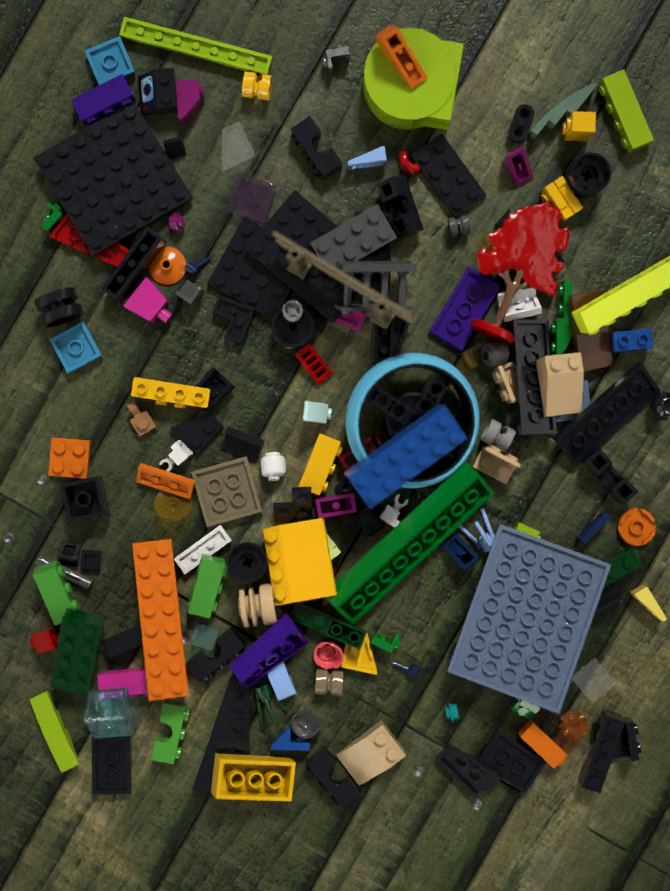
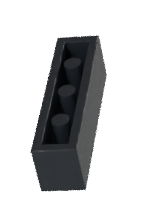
M147 227L101 289L122 303L167 242Z

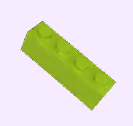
M623 69L604 77L598 86L599 93L602 97L604 96L607 102L606 109L609 114H612L614 128L621 135L622 147L629 154L654 141L625 70Z

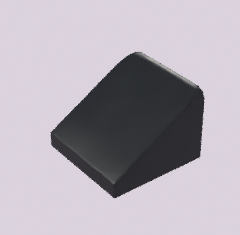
M182 137L163 141L169 159L186 156Z
M62 541L58 561L63 565L77 567L81 544Z

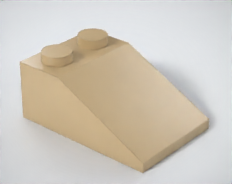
M581 352L544 356L537 359L536 365L544 417L581 413L584 376Z
M381 720L336 754V756L360 786L391 768L404 758L406 754L403 747Z

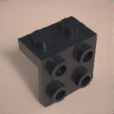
M623 717L625 725L613 759L628 757L631 761L640 760L641 746L636 739L638 726L629 717ZM598 721L591 724L594 744Z

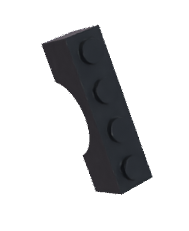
M602 709L597 723L593 751L589 759L584 761L578 778L582 788L601 793L625 725V720L621 714Z

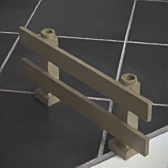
M273 232V237L277 239L276 243L289 251L287 259L290 264L287 267V271L304 280L312 266L316 267L376 303L370 321L387 330L395 316L410 325L413 323L412 313L279 233Z

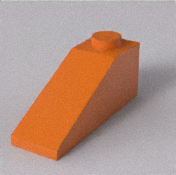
M388 25L374 36L384 55L410 89H413L427 78L398 27Z

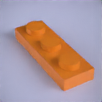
M143 463L138 467L136 479L137 483L187 499H191L193 496L196 481Z

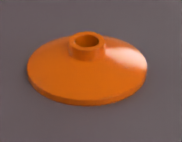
M163 247L148 267L149 273L160 284H175L185 275L186 260L179 250L173 247ZM166 261L170 263L168 268L163 267Z

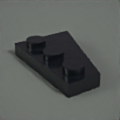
M450 744L435 757L475 799L500 781L504 775Z

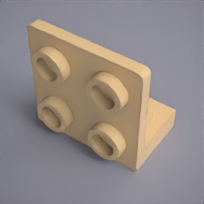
M493 445L482 447L472 467L507 485L514 469L520 468L522 464L517 462L518 458L510 454H505L504 456L500 453L501 449Z

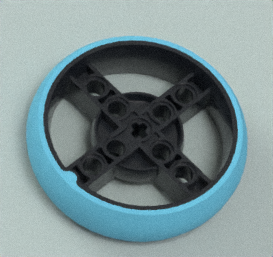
M400 354L376 364L355 386L346 411V433L351 450L358 462L371 454L364 442L361 427L362 412L366 400L385 412L384 424L388 435L387 442L412 424L409 421L411 417L416 421L437 406L450 385H452L461 402L463 412L461 430L467 439L446 453L447 456L440 463L420 472L401 487H427L451 476L469 457L479 432V407L469 382L453 365L429 354ZM422 368L433 371L420 392H409L395 398L377 386L384 378L399 370ZM434 384H438V391L433 394L431 388ZM380 395H385L386 397L383 404H378V397ZM427 400V407L421 410V402ZM401 406V412L398 415H394V408Z

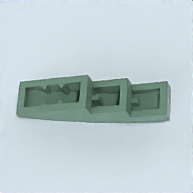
M592 83L557 104L535 125L528 136L534 140L545 126L552 130L563 115L568 118L572 112H576L597 84Z

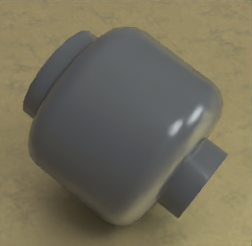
M498 340L485 343L480 352V357L487 366L494 367L505 364L508 361L510 351L503 341Z

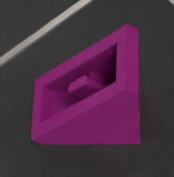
M523 146L505 156L502 164L517 187L534 177Z

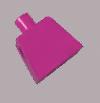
M148 278L143 280L123 305L131 312L152 323L159 318L166 324L173 315L165 309L169 301Z

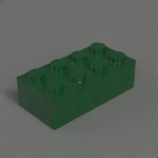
M66 609L62 617L50 688L89 695L95 676L105 621L104 615Z

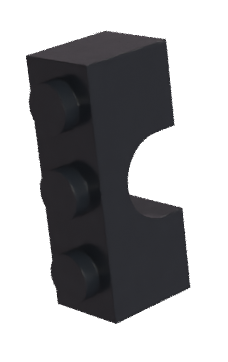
M310 116L291 128V140L296 146L299 145L303 150L301 154L307 162L310 160L313 164L312 170L317 177L321 176L325 180L342 168L343 163L332 148L325 152H318L313 148V142L321 137V131Z
M406 176L390 177L377 184L383 203L390 202L396 208L397 217L390 220L397 239L410 237L423 231L424 229Z
M600 448L593 450L581 461L618 504H626L638 493L629 480L615 470L612 466L613 462Z
M233 626L215 640L221 648L219 656L209 657L203 650H200L185 663L198 682L203 679L206 682L214 675V670L218 667L220 670L230 663L228 660L232 656L237 658L245 651L243 648L246 643Z
M325 745L307 759V770L312 776H317L320 780L318 782L324 791L328 790L331 793V799L337 806L341 805L344 809L361 795L360 787L350 775H347L342 780H335L330 776L329 772L337 765V759Z

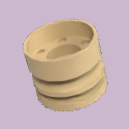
M272 583L260 585L259 594H255L253 586H249V595H247L245 587L239 588L238 608L244 628L250 627V618H252L254 627L258 625V617H262L264 625L277 622V608L274 602Z

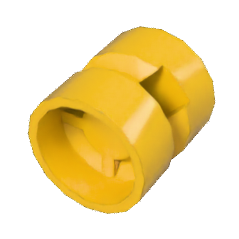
M245 71L242 83V97L253 98L257 96L259 100L269 101L272 75L261 74L257 76L256 73Z

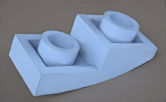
M285 662L267 674L278 701L297 694Z

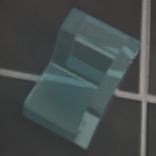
M197 623L190 644L211 651L219 630Z

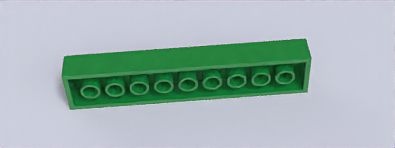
M465 462L335 583L337 595L326 598L336 610L354 625L481 507L494 492L480 474Z

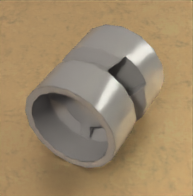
M491 419L480 440L488 445L494 444L495 447L505 453L516 431L508 426L503 428L500 422Z

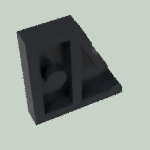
M205 414L173 426L171 430L198 454L222 429L223 425L211 414Z

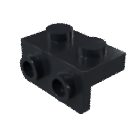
M214 367L195 385V387L211 390L208 407H201L208 415L235 388Z

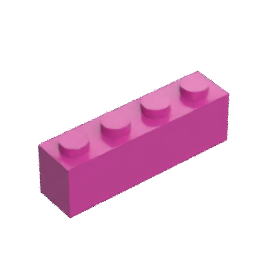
M145 667L104 671L97 675L99 698H105L106 701L117 699V696H124L125 699L136 697L137 694H144V697H148Z

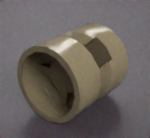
M316 669L315 694L326 695L327 691H329L333 696H342L343 671L335 670L329 674L328 670Z

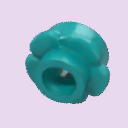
M449 703V707H445L447 719L451 718V721L454 722L455 719H459L457 704Z

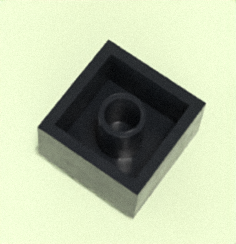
M102 476L60 484L68 522L110 513Z

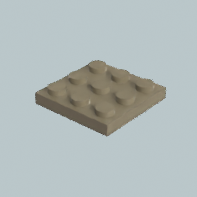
M247 456L191 472L193 480H196L195 488L207 527L262 512Z

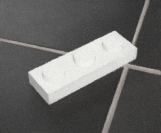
M220 525L174 558L184 574L199 565L202 554L212 555L232 541L222 525Z

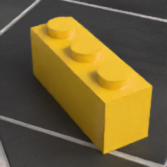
M319 434L298 487H311V492L319 496L321 492H326L329 484L326 481L328 474H333L336 464H333L335 456H340L343 449L340 446V441Z

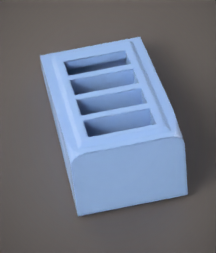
M385 146L349 160L348 170L385 166Z

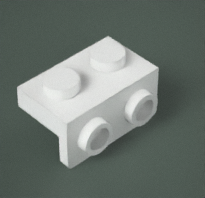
M527 286L516 292L504 322L542 314V307L537 299L536 289ZM506 292L498 293L499 307Z

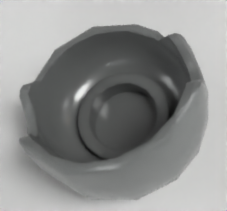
M304 710L300 714L296 712L290 720L293 733L301 739L313 738L322 725L320 718L309 710Z

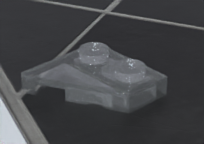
M240 121L222 129L223 173L256 158Z

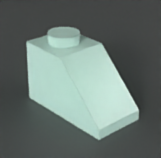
M305 401L303 421L326 424L327 420H331L332 409L328 408V404Z

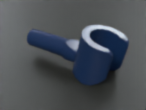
M206 257L196 265L190 261L185 266V271L189 275H195L201 266L211 261L210 257Z
M395 661L393 663V666L406 671L413 677L420 671V668L413 663L409 668Z

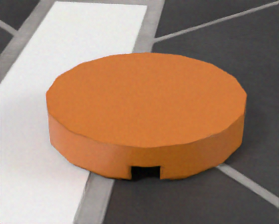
M628 509L618 519V535L629 545H646L656 533L655 519L651 513L644 509Z

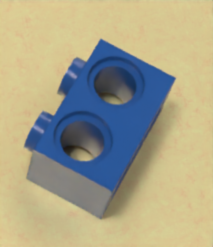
M652 329L620 331L609 334L612 353L653 348Z

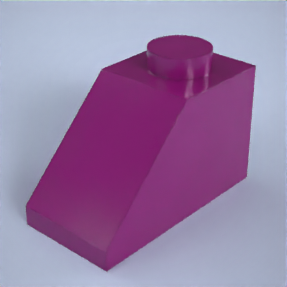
M199 79L175 81L180 124L187 122L202 104L201 97H205L204 85H200Z
M354 493L316 499L318 518L357 512Z

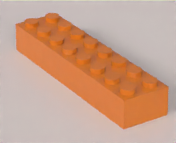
M172 540L132 543L149 701L189 696Z

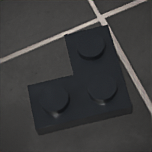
M219 295L212 313L230 320L224 338L243 344L255 308Z
M292 487V502L274 503V522L313 520L311 487Z

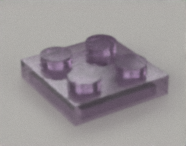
M239 174L228 212L265 223L276 185Z

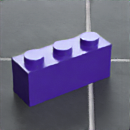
M123 74L71 99L84 125H91L98 121L99 118L107 116L136 100Z

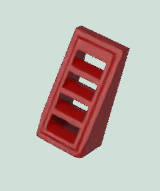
M310 343L295 354L296 358L318 385L333 374ZM310 350L312 353L303 360L302 356ZM315 356L317 359L308 366L306 363ZM320 362L321 366L313 372L311 369ZM325 368L326 372L317 378L316 375Z

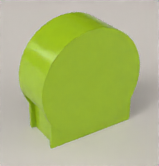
M418 28L399 29L427 76L416 87L410 89L376 42L366 59L363 78L365 100L372 113L383 123L397 129L412 130L425 126L447 130L449 121H451L464 44L441 40L434 34Z

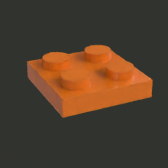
M52 437L48 476L87 479L91 441Z

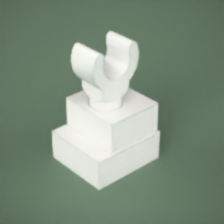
M181 439L171 446L173 451L168 455L169 458H165L159 463V465L167 462L169 468L166 471L168 472L174 468V463L179 466L193 454L191 449Z
M400 494L395 497L393 507L387 505L379 516L381 520L394 528L400 523L397 520L400 514L399 510L408 504V499L403 504L398 502Z

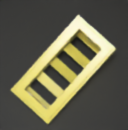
M641 585L630 592L657 619L663 622L666 621V616L647 586Z

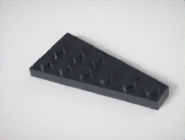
M235 675L230 677L192 791H211L215 754L250 755V687L246 689L240 684Z

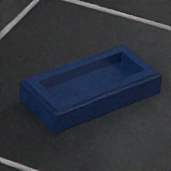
M601 511L576 537L577 540L585 545L611 516L607 512Z

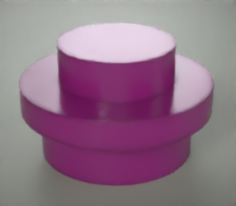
M174 213L169 217L171 230L181 232L185 227L183 216H180L179 213Z

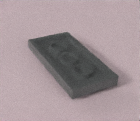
M378 204L314 240L310 245L318 258L336 268V261H359L394 241L397 237Z

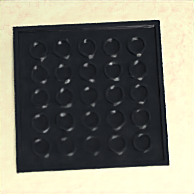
M134 101L33 157L94 257L193 200L191 193Z

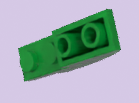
M563 280L561 285H558V296H561V304H558V315H561V318L554 319L553 323L550 324V334H553V342L550 343L551 354L553 355L563 354L573 336L568 295H572V280Z

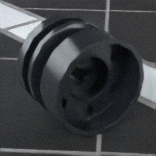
M589 152L579 156L567 166L564 172V179L576 197L587 198L607 187L611 180L612 170L610 163L604 156ZM584 173L585 177L588 178L586 181H584V177L582 176V174Z
M239 543L228 554V571L233 578L240 582H255L263 577L267 571V553L256 543ZM246 557L254 561L251 563L252 567L250 568L248 565L244 566L243 564L246 561Z

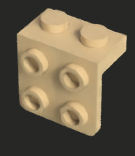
M512 361L494 368V373H492L495 383H499L501 391H499L500 397L507 404L516 402L514 366Z

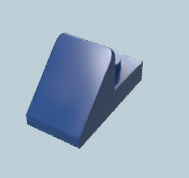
M289 724L272 741L271 750L309 751L310 739H301L298 736L291 738V726Z

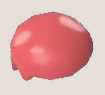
M327 640L320 642L315 647L314 660L318 666L325 670L338 669L343 663L344 655L341 647L336 642Z

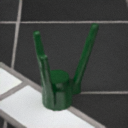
M269 683L255 688L256 693L254 694L262 732L265 729L261 702L265 703L273 725H276V721L269 704V700L272 699L271 695L274 696L284 712L288 711L282 700L278 701L273 687H270Z

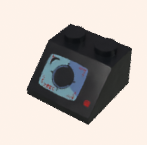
M174 68L154 69L138 77L142 116L178 113L175 84L177 76Z

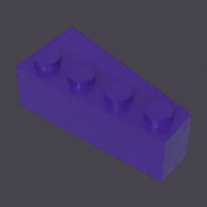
M286 613L229 666L240 684L247 689L309 642Z

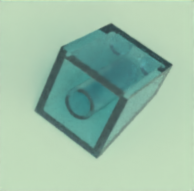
M128 688L88 692L84 721L94 739L133 735L135 720Z

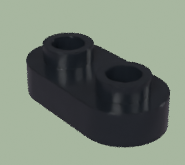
M522 104L514 113L508 130V137L514 143L523 142L528 135L534 118V110L530 105ZM525 113L527 118H522L520 114ZM519 131L521 135L515 136L514 132Z

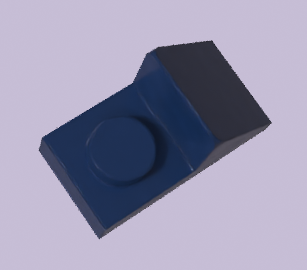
M457 533L442 545L465 571H468L480 560Z

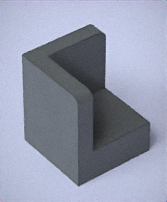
M187 280L181 290L176 291L175 294L194 307L204 290Z

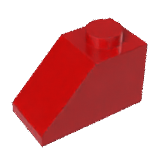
M57 625L31 635L30 643L33 650L36 649L37 654L57 648L60 634Z

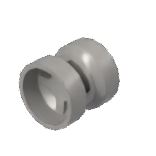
M288 301L283 306V314L286 320L296 322L301 319L303 314L302 306L297 301Z

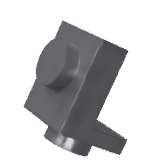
M339 45L333 47V49L326 50L323 64L324 69H328L329 74H333L332 63L350 60L349 47Z

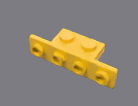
M134 377L131 396L156 400L155 404L167 406V402L175 403L174 407L183 409L186 408V405L207 408L211 390Z

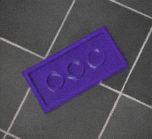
M468 267L429 333L462 352L474 332L470 327L472 320L482 319L501 286Z

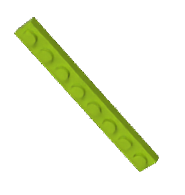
M124 17L119 34L124 39L259 75L269 74L273 59L271 55Z

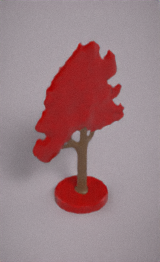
M549 200L531 207L526 206L511 213L504 220L503 228H499L488 235L492 251L489 252L488 248L484 247L477 253L476 258L480 272L483 275L499 274L507 284L505 296L493 323L473 319L470 324L473 330L496 341L501 340L505 344H513L515 340L514 335L500 327L514 295L519 289L529 285L533 289L547 293L548 296L556 295L558 285L557 281L554 282L553 272H560L564 265L563 262H557L555 251L564 252L567 249L570 234L567 226L564 229H559V221L562 219L560 208L551 206ZM510 269H515L517 271L516 277L513 282L511 281L509 276Z

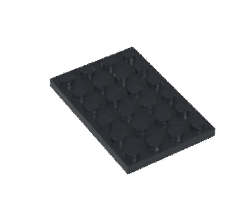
M294 190L245 247V250L333 324L341 315V311L335 309V304H343L344 284L329 277L314 266H312L304 280L287 271V267L290 264L287 259L289 251L276 243L277 239L272 235L275 231L317 256L310 243L338 227ZM370 254L359 261L378 260ZM355 272L352 278L363 284V275L361 272ZM373 272V275H371V279L377 272ZM352 290L351 302L359 294Z

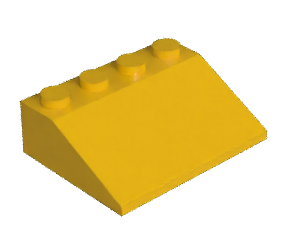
M324 518L263 529L275 606L337 595Z

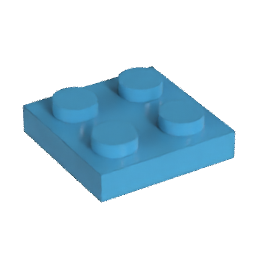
M120 36L85 50L99 85L121 74L125 78L136 74Z
M84 321L49 339L68 374L103 356Z

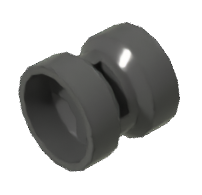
M462 215L457 219L454 217L447 219L450 237H456L461 233L464 235L470 234V224L467 215Z

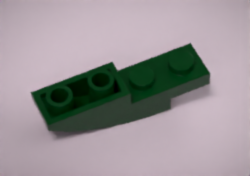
M302 602L295 603L290 614V618L293 621L359 650L367 633L366 630Z

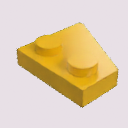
M366 633L360 650L345 644L341 667L377 675L368 633Z

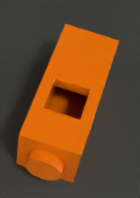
M531 719L518 732L519 736L554 769L565 762V757L567 756L565 751Z

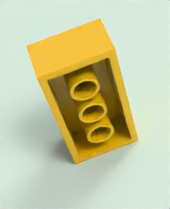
M215 754L211 794L215 799L292 801L296 762L290 757Z

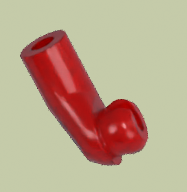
M398 152L401 170L408 175L418 174L420 167L417 163L412 164L409 162L408 152Z

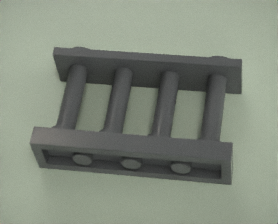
M336 261V268L350 277L355 272H361L363 275V285L370 288L373 272H379L381 274L380 295L387 299L389 275H391V272H397L399 274L398 302L395 304L405 310H414L413 305L405 303L407 275L409 271H416V263L411 261ZM344 285L343 304H335V309L341 311V314H353V311H374L376 303H369V299L362 296V304H351L352 289Z

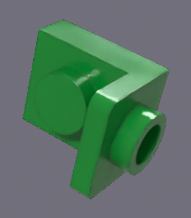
M47 202L46 205L54 212L45 217L42 227L51 234L64 217L62 214L64 210L57 203L52 205L50 202Z
M398 632L394 633L391 641H388L389 637L378 633V635H372L370 643L392 653L393 649L397 650L401 639H399L400 635Z

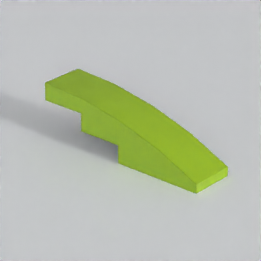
M46 691L31 698L30 702L61 773L80 765L68 729L64 727L60 713L55 709L50 692Z

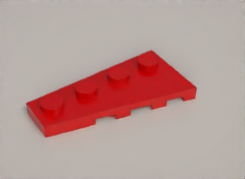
M66 213L49 237L93 256ZM118 243L95 256V258L117 267L129 250Z

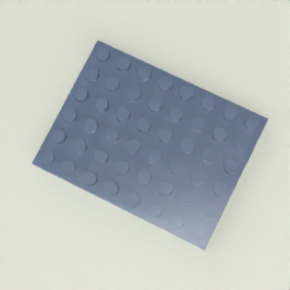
M499 524L447 672L559 714L611 564Z

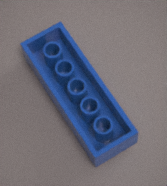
M438 404L344 472V474L365 504L371 509L466 440L467 437L446 406Z

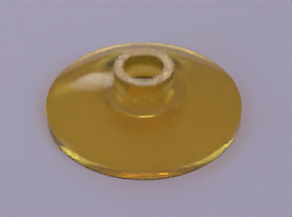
M160 491L154 499L155 512L167 521L182 520L192 510V499L165 491Z

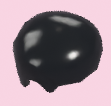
M658 392L651 400L650 409L652 415L660 421L667 420L668 418H665V416L670 415V392Z

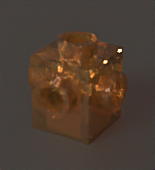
M575 710L571 714L567 711L560 718L562 723L558 726L560 733L566 739L569 738L573 743H576L592 728L586 722V717Z

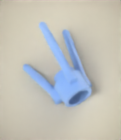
M481 507L480 510L488 532L485 533L476 521L475 525L481 534L478 538L479 541L462 525L458 528L476 544L478 549L482 548L486 553L490 551L495 535L485 510Z

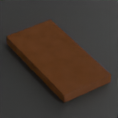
M604 289L568 295L575 353L581 352L584 372L613 366L609 326L604 325L600 327V331L593 335L580 333L571 313L604 294Z

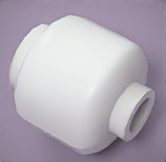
M279 452L265 453V456L261 458L262 476L267 477L268 481L280 480V477L286 474L285 457L280 455Z

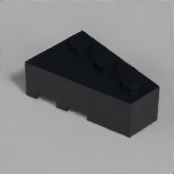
M395 316L387 330L372 322L371 368L385 359L399 355L409 323Z

